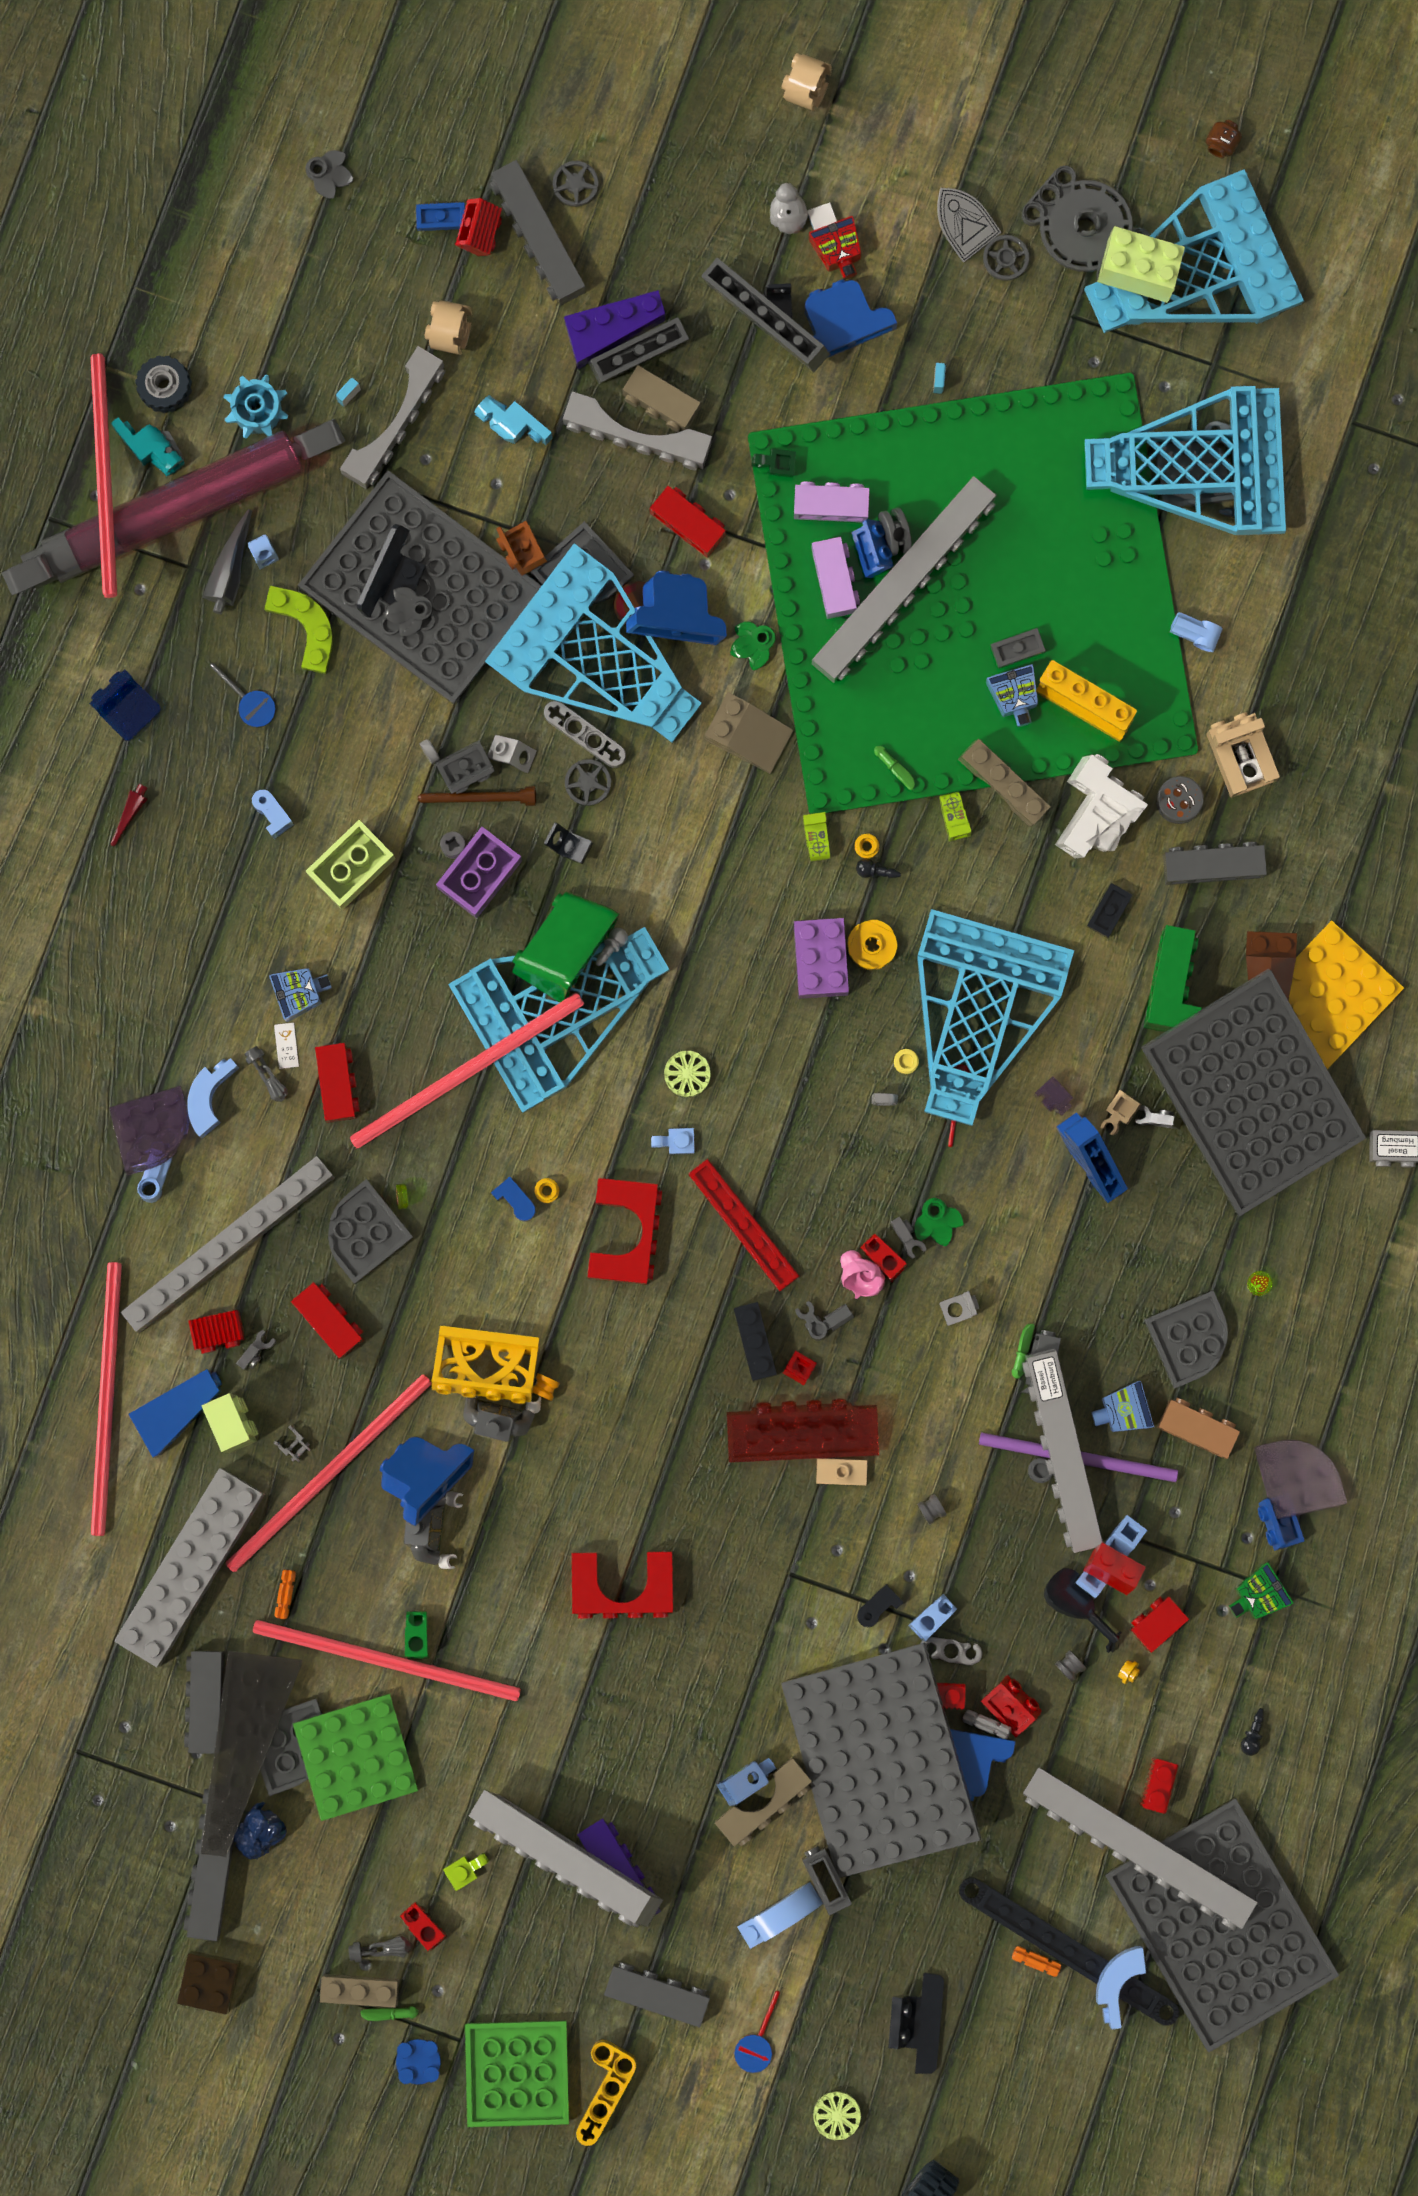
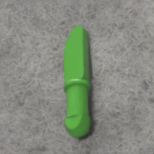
M876 746L874 749L875 755L888 766L889 770L891 769V772L909 790H913L915 783L910 773L897 763L898 761L884 747Z
M1031 1323L1024 1327L1020 1337L1018 1352H1016L1017 1356L1014 1368L1012 1369V1375L1015 1379H1019L1024 1374L1022 1363L1026 1361L1025 1356L1028 1355L1035 1327Z
M410 2006V2008L396 2009L393 2007L391 2009H365L360 2013L362 2018L368 2021H382L399 2018L414 2019L419 2012L417 2008Z

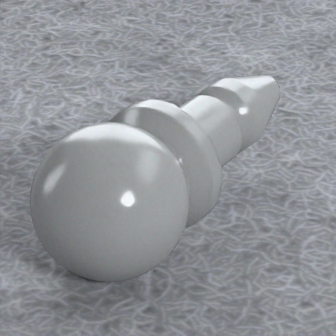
M614 928L610 931L608 938L604 941L605 947L597 957V966L606 962L613 952H618L620 947L627 943L628 934L624 929Z

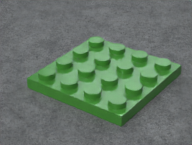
M390 1694L292 1723L320 1821L418 1791Z
M567 2020L465 2023L467 2127L569 2124Z

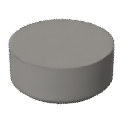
M426 739L419 743L431 764L439 761L440 757L429 740Z

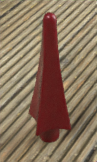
M139 783L135 792L129 791L119 825L111 841L112 846L117 844L129 823L148 798L144 797L148 789L146 786Z

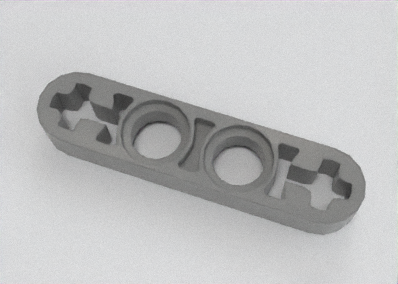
M552 701L545 706V719L556 729L609 767L618 768L624 764L626 760L625 751L615 741L562 703ZM557 707L560 708L559 713L564 718H566L567 714L570 715L565 720L563 727L559 725L562 723L560 718L557 716L553 719L550 718L551 713L549 710L551 708L553 710ZM572 721H578L582 725L581 731L577 734H572L568 731V725ZM593 735H597L602 739V743L598 748H591L588 745V739ZM607 742L611 744L607 747L608 750L613 753L617 750L619 751V757L621 758L619 761L615 759L611 762L610 755L605 751L603 755L599 754L604 750Z

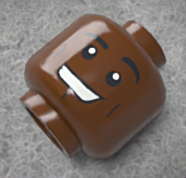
M1219 121L1213 125L1205 142L1208 146V151L1218 158H1225V156L1228 157L1234 154L1242 135L1238 130V125L1233 121Z

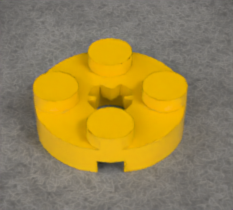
M868 920L860 923L853 928L849 935V955L861 968L867 970L882 969L893 960L896 954V936L891 927L882 921ZM871 938L876 939V944L879 946V949L876 951L873 949V952L869 951L868 946L865 944L868 939L871 941Z

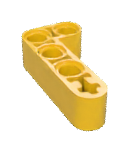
M607 2040L597 2041L591 2051L593 2061L607 2069L608 2072L577 2128L576 2137L585 2146L593 2145L598 2140L631 2080L637 2065L636 2059L631 2053ZM600 2046L607 2047L610 2051L609 2057L606 2059L599 2058L596 2055V2049ZM626 2058L631 2061L632 2068L629 2071H621L619 2069L618 2062L621 2059ZM610 2081H615L620 2086V2090L615 2094H611L606 2090L605 2086ZM597 2104H604L608 2112L604 2116H597L593 2111V2107ZM587 2117H590L596 2122L592 2130L594 2137L589 2135L588 2138H584L582 2129H588L591 2120L587 2119Z

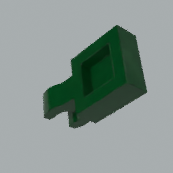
M771 449L770 456L754 454L751 467H769L768 475L793 477L796 451Z

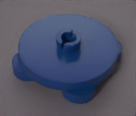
M414 2039L407 2043L403 2042L398 2046L396 2066L401 2083L425 2084L427 2082H435L438 2079L441 2058L437 2044L434 2041Z

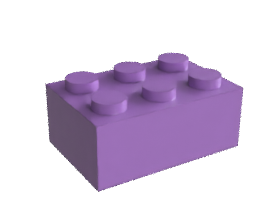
M481 827L436 886L441 892L477 919L522 862V858L484 827Z
M844 918L794 921L799 999L848 996Z

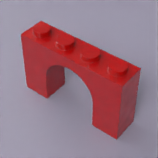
M598 1178L596 1205L622 1207L631 1210L640 1219L643 1232L639 1244L629 1253L610 1255L590 1252L588 1279L643 1285L648 1284V1279L653 1280L654 1265H650L651 1255H656L657 1240H652L653 1230H658L660 1218V1215H655L656 1205L661 1206L662 1191L658 1190V1184Z
M647 1552L646 1587L638 1598L625 1603L615 1602L606 1597L601 1591L598 1584L597 1553H572V1614H578V1619L593 1618V1613H603V1618H618V1613H628V1618H643V1613H653V1618H666L668 1613L673 1612L672 1552Z

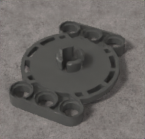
M1060 166L1026 203L1022 211V220L1029 226L1040 225L1042 242L1047 252L1056 262L1068 269L1079 272L1097 271L1096 281H1098L1107 242L1114 226L1123 229L1128 227L1129 231L1150 236V234L1144 228L1132 229L1133 221L1130 209L1116 190L1097 181H1075V171L1069 166ZM1061 172H1067L1071 175V181L1067 184H1062L1058 180V175ZM1080 186V189L1074 190V187ZM1086 186H1095L1101 188V190L1086 189ZM1046 190H1051L1055 193L1056 198L1051 202H1047L1042 198V193ZM1107 191L1114 195L1118 201L1115 202L1110 196L1105 194V192ZM1121 206H1123L1126 212L1127 220H1123V215L1120 210ZM1030 208H1035L1039 211L1040 216L1036 220H1031L1026 216V211ZM1083 219L1093 222L1095 230H1083L1080 233L1078 231V222ZM1045 233L1049 235L1052 246L1048 244ZM1055 252H1057L1062 258H1064L1067 261H1064L1063 259L1058 257ZM1071 263H1074V264H1077V265H1086V267H1084V266H1076V265H1073V264H1071Z

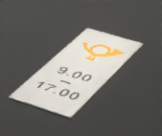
M294 1023L274 1025L279 1069L299 1067Z

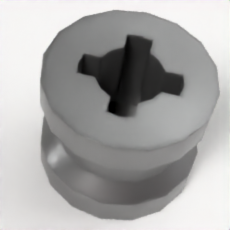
M457 832L446 833L440 841L442 852L450 859H456L466 847L464 838Z
M935 1494L931 1495L928 1501H921L917 1504L929 1525L933 1524L936 1518H943L947 1515Z
M1070 1650L1062 1661L1055 1663L1058 1669L1071 1682L1076 1679V1675L1079 1672H1084L1087 1669Z

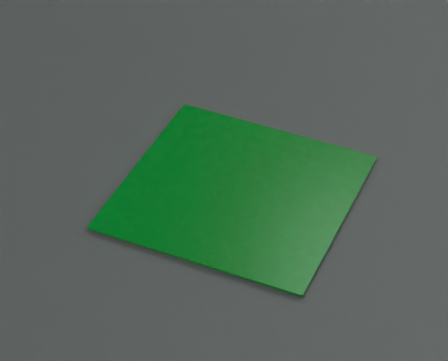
M1132 373L756 431L748 434L751 462L754 454L770 456L771 449L796 451L793 477L768 475L769 467L752 468L810 814L822 812L827 814L955 792L990 788V785L976 777L958 760L977 739H980L1024 782L1071 775L1082 757L1089 755L1095 756L1098 754L1109 761L1107 764L1109 767L1117 768L1197 754L1198 746L1179 636L1170 633L1172 622L1175 619V612L1157 508L1110 492V489L1086 490L1085 439L1112 438L1121 433H1128L1142 427L1135 379ZM1144 443L1138 451L1148 459L1146 443ZM1135 455L1137 471L1144 462ZM1146 466L1139 475L1149 483L1152 480L1150 468ZM972 477L977 478L996 495L994 501L996 506L987 516L983 514L977 520L980 524L971 534L967 532L961 538L964 542L956 552L951 550L945 558L948 560L939 571L937 569L932 571L929 575L931 580L923 589L917 588L913 593L915 595L913 601L907 607L902 605L897 611L899 614L898 618L891 625L886 624L881 629L883 634L875 644L870 642L866 646L865 650L867 652L859 662L854 660L849 666L851 670L842 681L838 678L833 683L812 665V659L852 614L827 619L811 549L812 543L841 537L842 544L847 543L850 556L846 558L847 567H852L855 581L851 582L853 591H858L860 605L893 567L872 578L865 577L851 533L862 527V522L794 519L795 485H800L801 482H814L815 486H825V483H838L840 487H849L850 484L864 485V488H869L868 519L878 521L880 512L888 511L891 516L892 509L901 508L908 522L912 547ZM1136 479V485H1143ZM899 548L898 554L891 557L894 566L905 555ZM1038 628L1046 650L1045 653L998 669L990 645ZM1054 660L1135 708L1137 712L1132 724L1121 742L1037 693V707L1028 710L1032 723L1018 727L1014 714L1006 717L1002 716L987 687V677L1032 664L1037 689L1040 678L1049 663ZM876 746L884 747L898 761L897 763L910 773L915 783L913 790H909L891 772V769L889 770L888 766L875 755L874 749Z

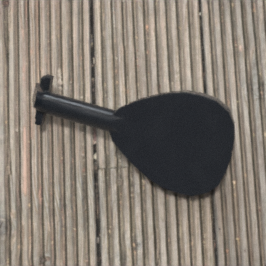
M1069 1568L1061 1569L1046 1584L1044 1589L1045 1601L1051 1608L1063 1615L1077 1619H1088L1109 1640L1106 1652L1109 1653L1111 1651L1113 1653L1118 1648L1122 1632L1119 1631L1116 1634L1095 1613L1092 1595L1075 1583L1080 1574Z

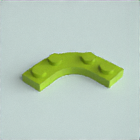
M270 586L265 611L292 617L305 627L307 644L301 668L326 674L332 651L333 636L331 625L325 612L313 599L302 593Z

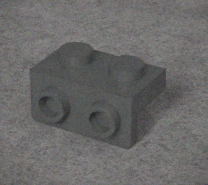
M479 740L435 762L451 794L454 792H464L470 787V784L476 781H485L491 777V773L495 772Z

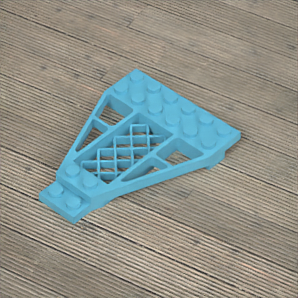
M1245 169L1201 186L1150 235V237L1156 238L1172 224L1180 242L1175 244L1184 246V253L1186 252L1198 257L1194 267L1181 262L1180 268L1192 272L1188 282L1177 278L1176 284L1185 287L1182 298L1172 294L1170 299L1173 302L1164 305L1165 302L1162 301L1161 305L1157 306L1148 302V297L1099 282L1088 285L1084 289L1104 333L1124 325H1139L1144 322H1255L1258 324L1304 302ZM1199 198L1213 229L1187 237L1177 217ZM1204 242L1200 251L1190 248ZM1207 243L1220 248L1216 258L1203 253ZM1222 250L1228 263L1219 260ZM1200 259L1213 263L1210 273L1197 268ZM1217 265L1230 270L1226 280L1213 275ZM1194 274L1208 279L1204 289L1191 284ZM1210 281H1214V282L1218 283V284H1215V285H1213V286L1208 287ZM1238 285L1251 314H1221L1212 295ZM1189 289L1195 292L1186 296ZM1204 298L1207 300L1213 313L1167 314Z
M1231 387L1229 390L1128 433H1121L1112 438L1085 439L1086 490L1110 489V492L1233 535L1285 534L1286 532L1279 388ZM1228 399L1230 403L1231 430L1198 431L1196 411ZM1191 414L1192 431L1149 432ZM1219 440L1230 448L1222 457L1212 449ZM1188 441L1185 446L1180 442ZM1194 441H1197L1205 448L1198 457L1187 449ZM1155 442L1164 443L1159 447ZM1169 442H1172L1180 449L1173 458L1162 450ZM1144 443H1148L1156 450L1148 459L1138 451ZM1183 452L1193 461L1186 470L1176 462ZM1207 452L1218 460L1210 469L1200 461ZM1231 452L1232 466L1225 460ZM1158 454L1168 461L1161 471L1151 463ZM1135 455L1144 462L1137 471ZM1196 464L1206 472L1199 481L1188 473ZM1220 464L1224 465L1231 472L1224 480L1220 479L1213 472ZM1171 465L1181 473L1174 482L1164 474ZM1146 466L1157 474L1149 483L1139 475ZM1184 476L1191 482V484L1178 483ZM1208 476H1210V477L1213 478L1217 483H1202V482H1203ZM1233 476V482H1227ZM1159 478L1163 479L1167 483L1153 485ZM1136 479L1143 485H1136ZM1232 493L1234 496L1235 525L1232 526L1201 515L1200 494ZM1193 494L1195 496L1196 513L1149 497V495Z
M575 543L485 660L488 665L525 693L651 727L672 743L702 704L681 687L651 636L646 637L657 654L656 660H653L620 634V630L625 625L627 619L635 613V608L614 573ZM609 581L614 582L630 609L616 628H611L589 610ZM584 614L588 616L590 619H592L587 621H580ZM593 623L595 637L581 639L579 625ZM596 623L611 635L598 637ZM576 626L577 640L565 641ZM613 638L614 652L600 654L598 640ZM616 639L631 650L617 652ZM595 641L597 654L583 656L581 642ZM578 643L580 657L566 659L564 645ZM560 646L562 651V658L556 654V651L559 649ZM632 653L634 667L620 669L618 655ZM635 653L651 665L637 666ZM615 655L617 669L602 671L601 657ZM598 658L599 672L585 674L583 660ZM550 659H555L577 677L575 683L564 697L530 688ZM580 660L582 673L567 662ZM652 668L653 682L639 684L637 670ZM655 668L661 672V675L657 678V680ZM634 670L636 684L622 686L620 672ZM617 673L619 687L605 688L603 675ZM600 675L602 688L587 677ZM584 682L618 707V711L614 712L570 700L569 697L578 685ZM651 686L641 700L640 687ZM637 688L639 702L624 703L623 689ZM620 690L621 703L607 692ZM637 705L633 711L626 708L627 706Z
M931 909L917 956L931 1089L925 1113L966 1125H973L981 1099L1061 998L1074 950ZM924 960L958 970L959 975L951 1000L945 1001L926 995ZM965 972L972 973L963 979ZM977 975L983 988L971 994L965 981ZM982 976L996 981L986 985ZM1001 982L1007 995L995 1001L989 988ZM1006 983L1012 985L1011 991H1009ZM962 984L968 996L956 1002ZM1018 988L1028 989L1053 997V1001L1033 1026L1014 1021L1009 1017ZM986 991L992 1003L979 1009L973 997ZM1008 998L1003 1016L997 1004ZM970 999L976 1012L964 1018L958 1005ZM927 1001L944 1005L948 1008L936 1052H933L931 1047ZM994 1006L1000 1019L988 1025L982 1012ZM955 1008L961 1020L949 1026ZM979 1015L985 1027L973 1033L967 1020ZM1002 1022L996 1039L990 1028ZM963 1023L970 1035L957 1041L951 1029ZM1013 1025L1027 1029L1028 1033L1003 1065L998 1070H995L994 1067L1006 1026ZM987 1030L994 1042L981 1048L975 1036ZM948 1032L954 1044L943 1049ZM972 1038L978 1051L966 1057L959 1044ZM995 1045L989 1063L983 1051ZM957 1047L963 1059L950 1065L944 1053ZM981 1054L987 1066L974 1072L968 1060ZM940 1056H942L947 1066L938 1064ZM965 1062L971 1073L955 1069L954 1067ZM988 1069L986 1077L978 1075Z
M645 927L629 935L627 943L620 947L618 952H613L608 957V960L603 963L606 964L603 977L589 974L592 961L597 960L596 957L602 953L601 951L605 947V944L601 943L588 962L586 972H581L580 974L584 976L581 990L576 988L569 990L580 993L581 998L583 994L596 997L593 1011L578 1008L575 1010L572 1023L559 1020L553 1024L550 1036L541 1033L536 1035L548 1040L540 1044L537 1037L534 1036L493 1062L522 1113L566 1089L647 987L648 983L670 971ZM515 956L490 958L469 970V973L448 984L485 1049H488L526 1025L528 1022L524 1015L535 1018L540 1016L544 1002L554 1005L559 1003L546 999L547 994L543 993V997L532 995L539 991L533 985L515 996L511 994L496 966L498 964L512 963ZM608 967L611 968L618 981L606 978ZM587 978L601 981L598 994L584 991ZM604 982L618 985L615 999L601 995ZM622 987L626 995L618 999ZM527 998L541 1001L538 1014L524 1011ZM600 999L612 1002L597 1011ZM523 1000L522 1007L520 1010L517 1003ZM619 1008V1013L593 1046L588 1049L579 1034L580 1029L612 1010ZM578 1011L591 1014L575 1023ZM557 1024L569 1026L554 1036ZM574 1034L586 1054L566 1080L562 1081L545 1051L553 1044Z

